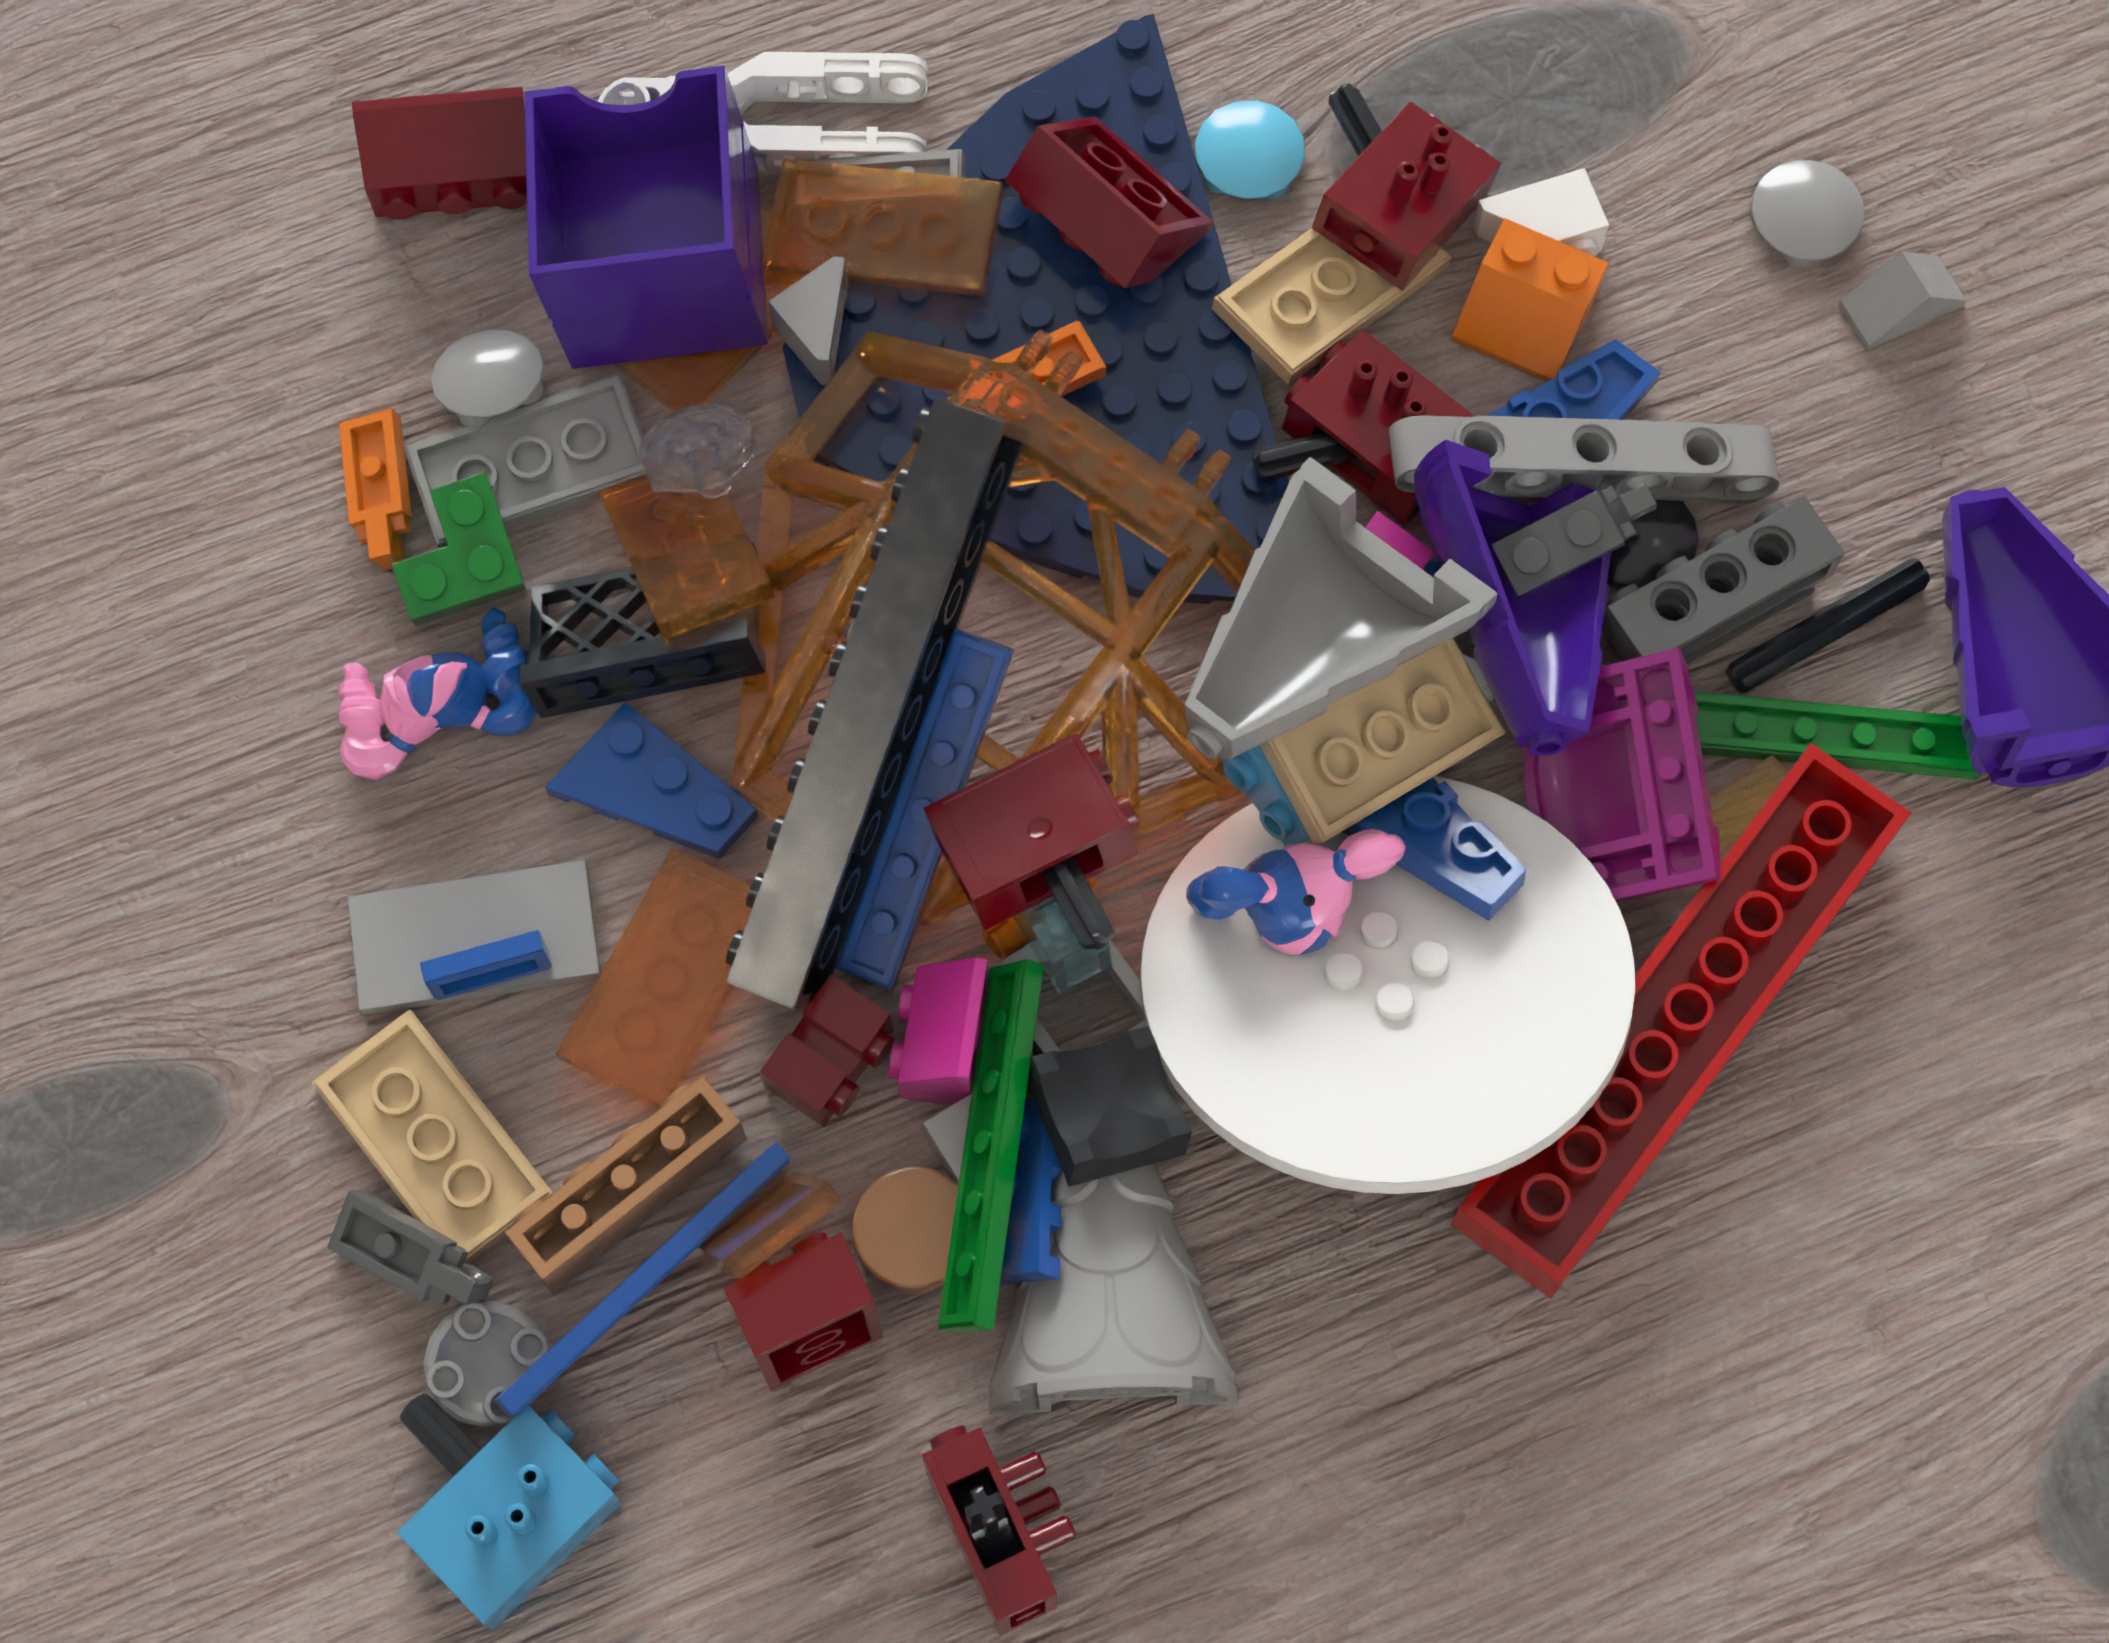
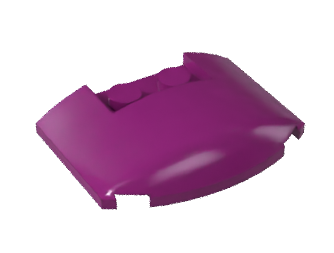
M1680 648L1600 667L1590 732L1567 743L1565 750L1554 755L1537 756L1530 753V749L1527 747L1524 750V787L1527 809L1548 822L1580 850L1605 881L1616 903L1720 880L1719 827L1713 822L1696 714H1699L1688 668Z

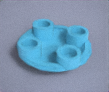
M1257 100L1233 102L1215 110L1202 123L1195 141L1196 163L1202 172L1204 186L1211 192L1223 193L1240 199L1266 198L1277 200L1284 197L1289 191L1290 183L1299 175L1305 158L1304 138L1294 119L1278 107Z

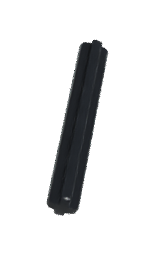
M1917 558L1906 560L1730 662L1726 670L1728 680L1736 691L1747 693L1924 590L1930 581L1928 571Z

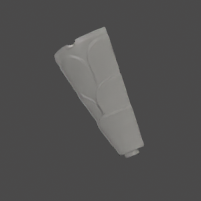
M1309 457L1302 464L1300 470L1292 475L1260 548L1255 549L1230 613L1221 616L1185 703L1186 721L1190 728L1187 732V737L1191 744L1205 757L1214 759L1216 756H1219L1220 758L1230 760L1323 715L1329 704L1391 675L1400 665L1467 631L1494 606L1498 593L1451 559L1434 574V578L1359 524L1356 521V490Z
M1155 1163L1070 1187L1061 1170L1058 1177L1051 1184V1204L1061 1207V1228L1055 1232L1050 1231V1255L1060 1259V1279L1017 1283L1014 1292L1016 1301L988 1387L991 1395L989 1399V1414L1052 1412L1051 1401L1175 1396L1176 1406L1238 1403V1391L1235 1384L1236 1372L1202 1295L1200 1278L1171 1217L1174 1206Z

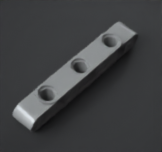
M1411 416L1393 423L1389 427L1388 432L1395 485L1398 489L1414 493L1415 490L1414 473L1418 464L1429 451L1445 439L1489 454L1491 476L1472 487L1498 496L1548 497L1573 482L1593 490H1598L1599 492L1612 486L1619 497L1646 483L1655 500L1747 501L1769 496L1780 485L1771 432L1768 428L1759 425L1510 416Z

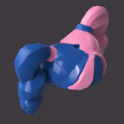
M493 607L483 618L481 628L484 636L481 643L486 656V662L482 666L472 657L460 652H443L420 656L384 675L380 699H376L375 683L369 681V673L364 666L359 663H348L342 667L344 680L338 686V695L342 701L339 706V724L344 726L346 730L340 746L342 762L354 775L379 780L396 772L406 756L413 752L417 744L429 738L441 728L471 726L494 736H516L532 725L537 711L520 685V665L528 664L526 660L528 652L518 646L520 637L517 626L512 623H506V613ZM487 693L498 698L500 706L496 710L491 711L485 706ZM384 724L391 733L390 740L387 742L382 737Z
M1375 829L1362 830L1350 835L1340 844L1336 852L1327 847L1312 843L1290 844L1280 850H1271L1258 855L1244 870L1217 866L1211 871L1205 872L1193 879L1187 886L1186 899L1188 904L1194 909L1195 914L1207 919L1222 920L1245 908L1260 937L1271 947L1288 955L1311 953L1323 948L1329 939L1334 940L1340 936V929L1343 928L1344 913L1351 901L1353 880H1365L1384 874L1401 860L1406 846L1399 836ZM1306 895L1311 898L1309 907L1303 902Z

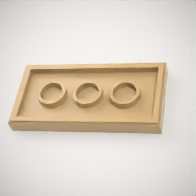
M1311 228L1214 297L1211 309L1290 385L1320 363L1336 343L1342 341L1346 344L1362 329L1365 330L1449 267L1452 257L1443 248H1440L1436 255L1431 258L1402 291Z
M1452 638L1400 665L1391 675L1329 704L1323 715L1259 746L1312 843L1318 845L1505 734V731L1456 641Z
M411 1009L311 1082L412 1216L419 1222L456 1241L457 1246L468 1251L464 1261L466 1264L473 1262L507 1236L505 1231L514 1225V1220L524 1209L539 1200L545 1201L553 1194Z

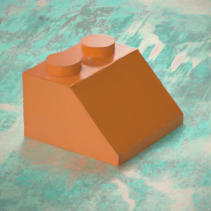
M1504 218L1480 265L1452 334L1451 341L1547 382L1556 377L1558 371L1563 369L1599 296L1609 262Z

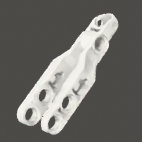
M763 52L729 72L728 77L740 114L742 115L755 102L914 103L922 100L927 95L929 66L921 57L904 53ZM675 76L666 78L624 77L614 81L605 88L598 102L611 105H635L654 100L671 88L675 81ZM624 88H627V89H630V90H632V91H630V92H622V91H620V90H621V89H624ZM743 121L758 165V172L763 175H797V162L799 160L926 151V140L919 136L905 132H878V127H867L866 132L822 131V126L748 125Z

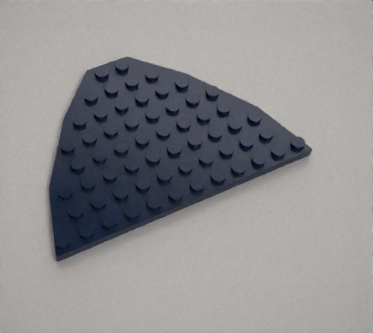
M1150 14L1138 20H1129L1122 23L1115 33L1006 92L946 149H962L966 159L963 209L878 214L866 226L845 256L848 290L833 386L821 385L786 342L782 347L808 457L826 467H829V465L834 466L855 478L858 485L869 490L872 485L881 481L895 483L903 466L910 467L918 446L912 440L916 421L924 407L931 409L935 397L947 401V398L968 389L966 380L978 373V366L1075 321H1080L1106 365V376L1006 422L1028 431V435L989 544L996 546L999 552L1079 579L1087 576L1117 586L1118 592L1139 599L1210 604L1212 600L1235 601L1255 549L1261 547L1289 481L1287 477L1265 482L1257 478L1254 472L1252 453L1258 448L1278 443L1250 347L1211 309L1214 297L1232 285L1215 225L1213 224L1201 239L1153 282L1124 288L1105 279L1098 270L1099 265L1084 251L1077 250L1065 243L1058 234L1059 229L1044 215L1037 214L1026 208L1019 200V193L1005 181L1038 126L1096 117L1213 221L1154 14Z

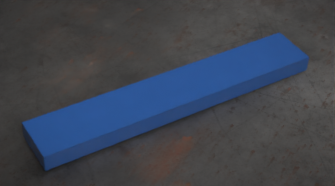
M959 628L954 629L835 969L890 990L895 988L942 856V851L933 836L923 808L967 786L1015 649Z
M777 1141L759 1154L493 1400L497 1407L507 1417L517 1416L790 1162L788 1160L790 1156Z

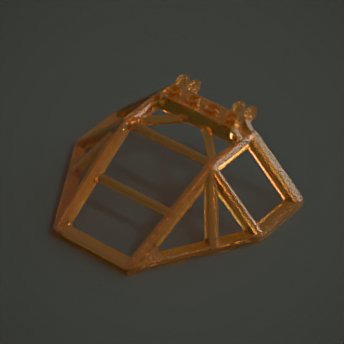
M1038 330L1025 345L1014 365L1006 362H994L982 356L868 331L766 461L757 541L759 643L765 653L766 673L743 677L732 789L774 821L779 815L785 816L793 793L787 791L788 782L771 770L777 763L786 741L837 646L842 641L848 642V639L843 634L852 619L849 615L852 600L858 587L862 583H869L876 561L870 558L873 541L882 525L889 526L897 504V502L891 499L896 477L903 466L910 467L918 444L915 443L885 482L813 463V461L879 377H884L951 393L953 395L948 400L951 403L1028 431L1020 455L1025 461H1018L1009 487L1055 480L1087 502L1108 620L993 541H989L982 564L1104 647L1021 758L987 735L983 737L977 758L994 770L999 771L1076 732L1081 739L1101 712L1102 756L1114 780L1107 785L1114 797L1125 794L1133 807L1140 827L1132 830L1134 838L1187 816V813L1218 800L1222 802L1241 794L1242 791L1234 787L1227 779L1223 769L1224 764L1219 757L1216 756L1214 759L1207 758L1191 744L1187 737V732L1190 728L1186 721L1184 702L1142 658L1210 565L1214 567L1236 594L1240 589L1255 550L1233 524L1219 512L1208 496L1228 467L1231 457L1222 450H1218L1207 460L1194 485H1191L1179 477L1177 473L1195 453L1200 439L1198 434L1190 429L1186 430L1171 448L1164 462L1160 464L1060 397L1080 369L1083 357L1072 350L1059 360L1045 386L1029 376L1039 361L1043 360L1052 343V337L1042 330ZM793 496L844 511L789 546ZM1115 521L1169 557V560L1132 609H1130ZM845 552L775 684L784 589ZM1137 710L1194 768L1197 774L1144 796H1139ZM946 859L936 870L918 921L924 926L951 915L952 911L970 904Z

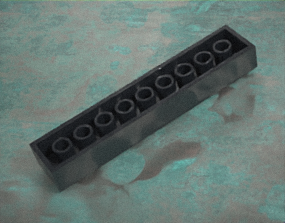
M938 397L934 398L931 409L924 407L919 414L912 436L913 442L918 444L910 467L903 466L892 489L891 499L897 502L889 526L882 525L873 541L870 558L876 561L869 583H862L858 587L851 603L849 615L850 618L855 619L848 642L842 641L839 643L830 662L829 676L834 677V681L827 701L821 699L817 703L809 721L808 734L814 737L806 759L800 757L797 760L789 777L787 791L793 793L787 813L785 816L779 815L770 830L767 849L773 852L765 874H757L749 889L746 906L751 908L752 911L744 931L738 930L729 945L726 964L732 967L726 981L727 983L795 1009L808 1005L830 974H834L954 629H958L1028 431Z

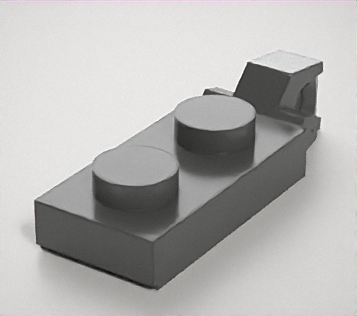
M1646 483L1619 497L1616 495L1613 487L1610 486L1600 492L1596 490L1495 542L1492 544V547L1520 599L1625 545V540L1637 534L1631 522L1657 509V504Z
M361 1189L348 1192L328 1243V1249L421 1301L434 1300L444 1304V1302H449L450 1297L465 1305H469L473 1301H486L494 1278L475 1266L464 1263L468 1251L457 1246L456 1241Z

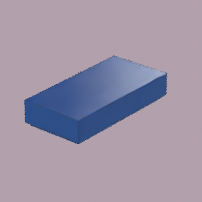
M538 929L420 962L424 983L434 999L442 1000L549 970L552 964L547 946Z

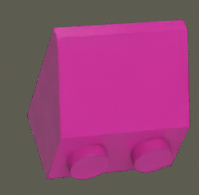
M974 957L917 966L914 985L903 984L898 1019L908 1021L904 1043L894 1042L889 1066V1078L898 1079L900 1099L952 1106L972 1093L989 974L988 959Z

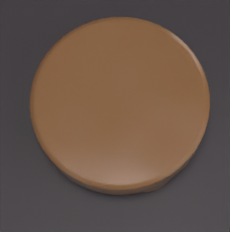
M906 1167L883 1175L869 1186L862 1195L854 1213L853 1239L862 1264L875 1279L892 1289L916 1296L944 1285L958 1183L947 1175L930 1168Z

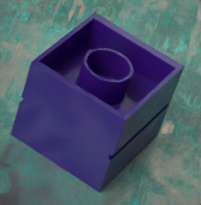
M725 65L681 71L676 74L673 85L666 93L654 100L635 105H611L597 102L584 96L571 86L525 91L529 276L549 319H552V326L571 368L577 369L768 345L758 165Z

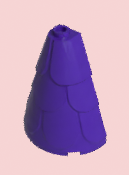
M1445 439L1424 456L1414 473V495L1420 510L1421 521L1441 567L1451 559L1498 593L1494 606L1467 631L1476 646L1474 648V657L1516 743L1522 748L1527 747L1530 749V753L1537 756H1549L1565 750L1567 743L1590 732L1603 654L1599 643L1609 591L1607 579L1611 552L1519 599L1492 544L1596 490L1572 482L1536 504L1528 506L1474 488L1472 486L1491 476L1489 454Z
M2005 487L1984 491L1972 489L1951 496L1942 517L1945 604L1952 612L1953 665L1958 670L1961 734L1966 741L1967 754L1974 770L1978 775L1983 772L1988 773L1991 782L2000 786L2038 787L2069 781L2108 767L2109 594L2074 561L2075 555Z

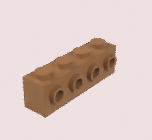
M703 1076L691 1085L686 1084L676 1089L663 1101L659 1111L642 1124L636 1123L624 1130L614 1140L612 1148L594 1162L589 1161L576 1168L567 1176L559 1190L545 1201L539 1200L524 1209L514 1220V1225L505 1231L513 1245L552 1294L565 1286L747 1140L740 1120Z

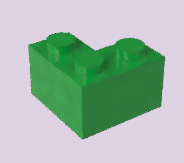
M486 472L429 490L448 546L392 564L410 620L416 626L527 590Z

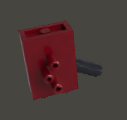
M1349 83L1343 84L1338 90L1329 95L1328 103L1358 158L1324 193L1312 229L1403 291L1477 209L1479 200L1487 197L1501 162L1489 155L1480 146L1474 145L1443 124L1436 116L1427 113L1411 101L1381 131L1359 89Z
M1362 329L1347 345L1342 341L1336 343L1324 357L1320 366L1321 370L1312 379L1303 376L1293 385L1284 400L1288 409L1282 430L1294 438V440L1256 449L1252 453L1253 468L1257 478L1268 482L1293 475L1311 457L1322 466L1332 468L1402 525L1406 526L1420 510L1414 493L1404 492L1395 485L1388 434L1389 427L1400 419L1411 416L1474 417V415Z

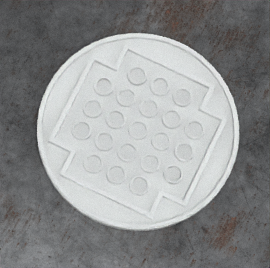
M1433 776L1439 784L1445 781L1457 793V804L1473 821L1483 822L1527 869L1524 885L1488 921L1395 864L1393 868L1380 876L1365 880H1353L1351 901L1344 913L1343 928L1340 929V936L1334 940L1329 939L1327 944L1320 950L1306 954L1288 955L1274 949L1260 937L1245 908L1238 910L1230 917L1216 920L1207 919L1195 914L1194 909L1187 902V886L1193 879L1205 872L1211 871L1217 866L1244 870L1258 855L1285 847L1281 840L1271 836L1263 827L1259 818L1260 812L1253 803L1231 815L1194 846L1171 874L1157 899L1148 922L1142 949L1141 987L1146 1024L1149 1026L1156 1042L1162 1068L1176 1091L1193 1112L1215 1133L1250 1157L1301 1180L1331 1188L1363 1193L1406 1194L1431 1192L1466 1185L1508 1170L1552 1145L1570 1130L1594 1105L1611 1080L1620 1061L1631 1026L1635 996V962L1627 927L1621 910L1609 887L1580 850L1548 822L1498 794L1467 783ZM1340 832L1318 845L1336 852L1340 844L1349 836ZM1307 839L1295 844L1312 843V841ZM1306 895L1303 902L1308 907L1311 904V898Z

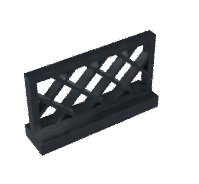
M753 541L532 587L529 663L520 665V685L540 718L766 673L765 653L759 643L758 550ZM742 564V571L726 588L712 581L723 568ZM683 577L688 580L670 599L656 592L669 579ZM626 588L632 591L614 611L600 604L613 591ZM702 589L716 597L698 616L684 609ZM573 600L577 603L558 623L548 617L549 604ZM646 601L660 608L641 628L628 621ZM730 606L742 612V620L712 626ZM592 612L604 619V621L584 640L572 631ZM674 617L688 625L682 632L656 637ZM618 629L631 636L625 644L599 649ZM563 640L576 648L570 655L546 660V657Z

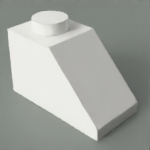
M1585 168L1479 200L1473 225L1477 237L1492 243L1503 219L1506 218L1592 256H1596L1602 251L1609 228V223Z

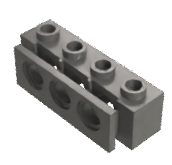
M1806 497L1797 500L1787 507L1783 502H1778L1761 512L1755 518L1753 526L1738 534L1735 529H1730L1715 537L1705 547L1706 552L1688 561L1685 556L1671 561L1657 573L1656 580L1642 588H1639L1637 584H1631L1615 593L1607 602L1608 607L1604 615L1602 633L1621 661L1680 648L1687 665L1813 594L1816 584L1834 574L1845 552ZM1662 616H1665V617L1671 619L1672 621H1669V620L1663 618Z

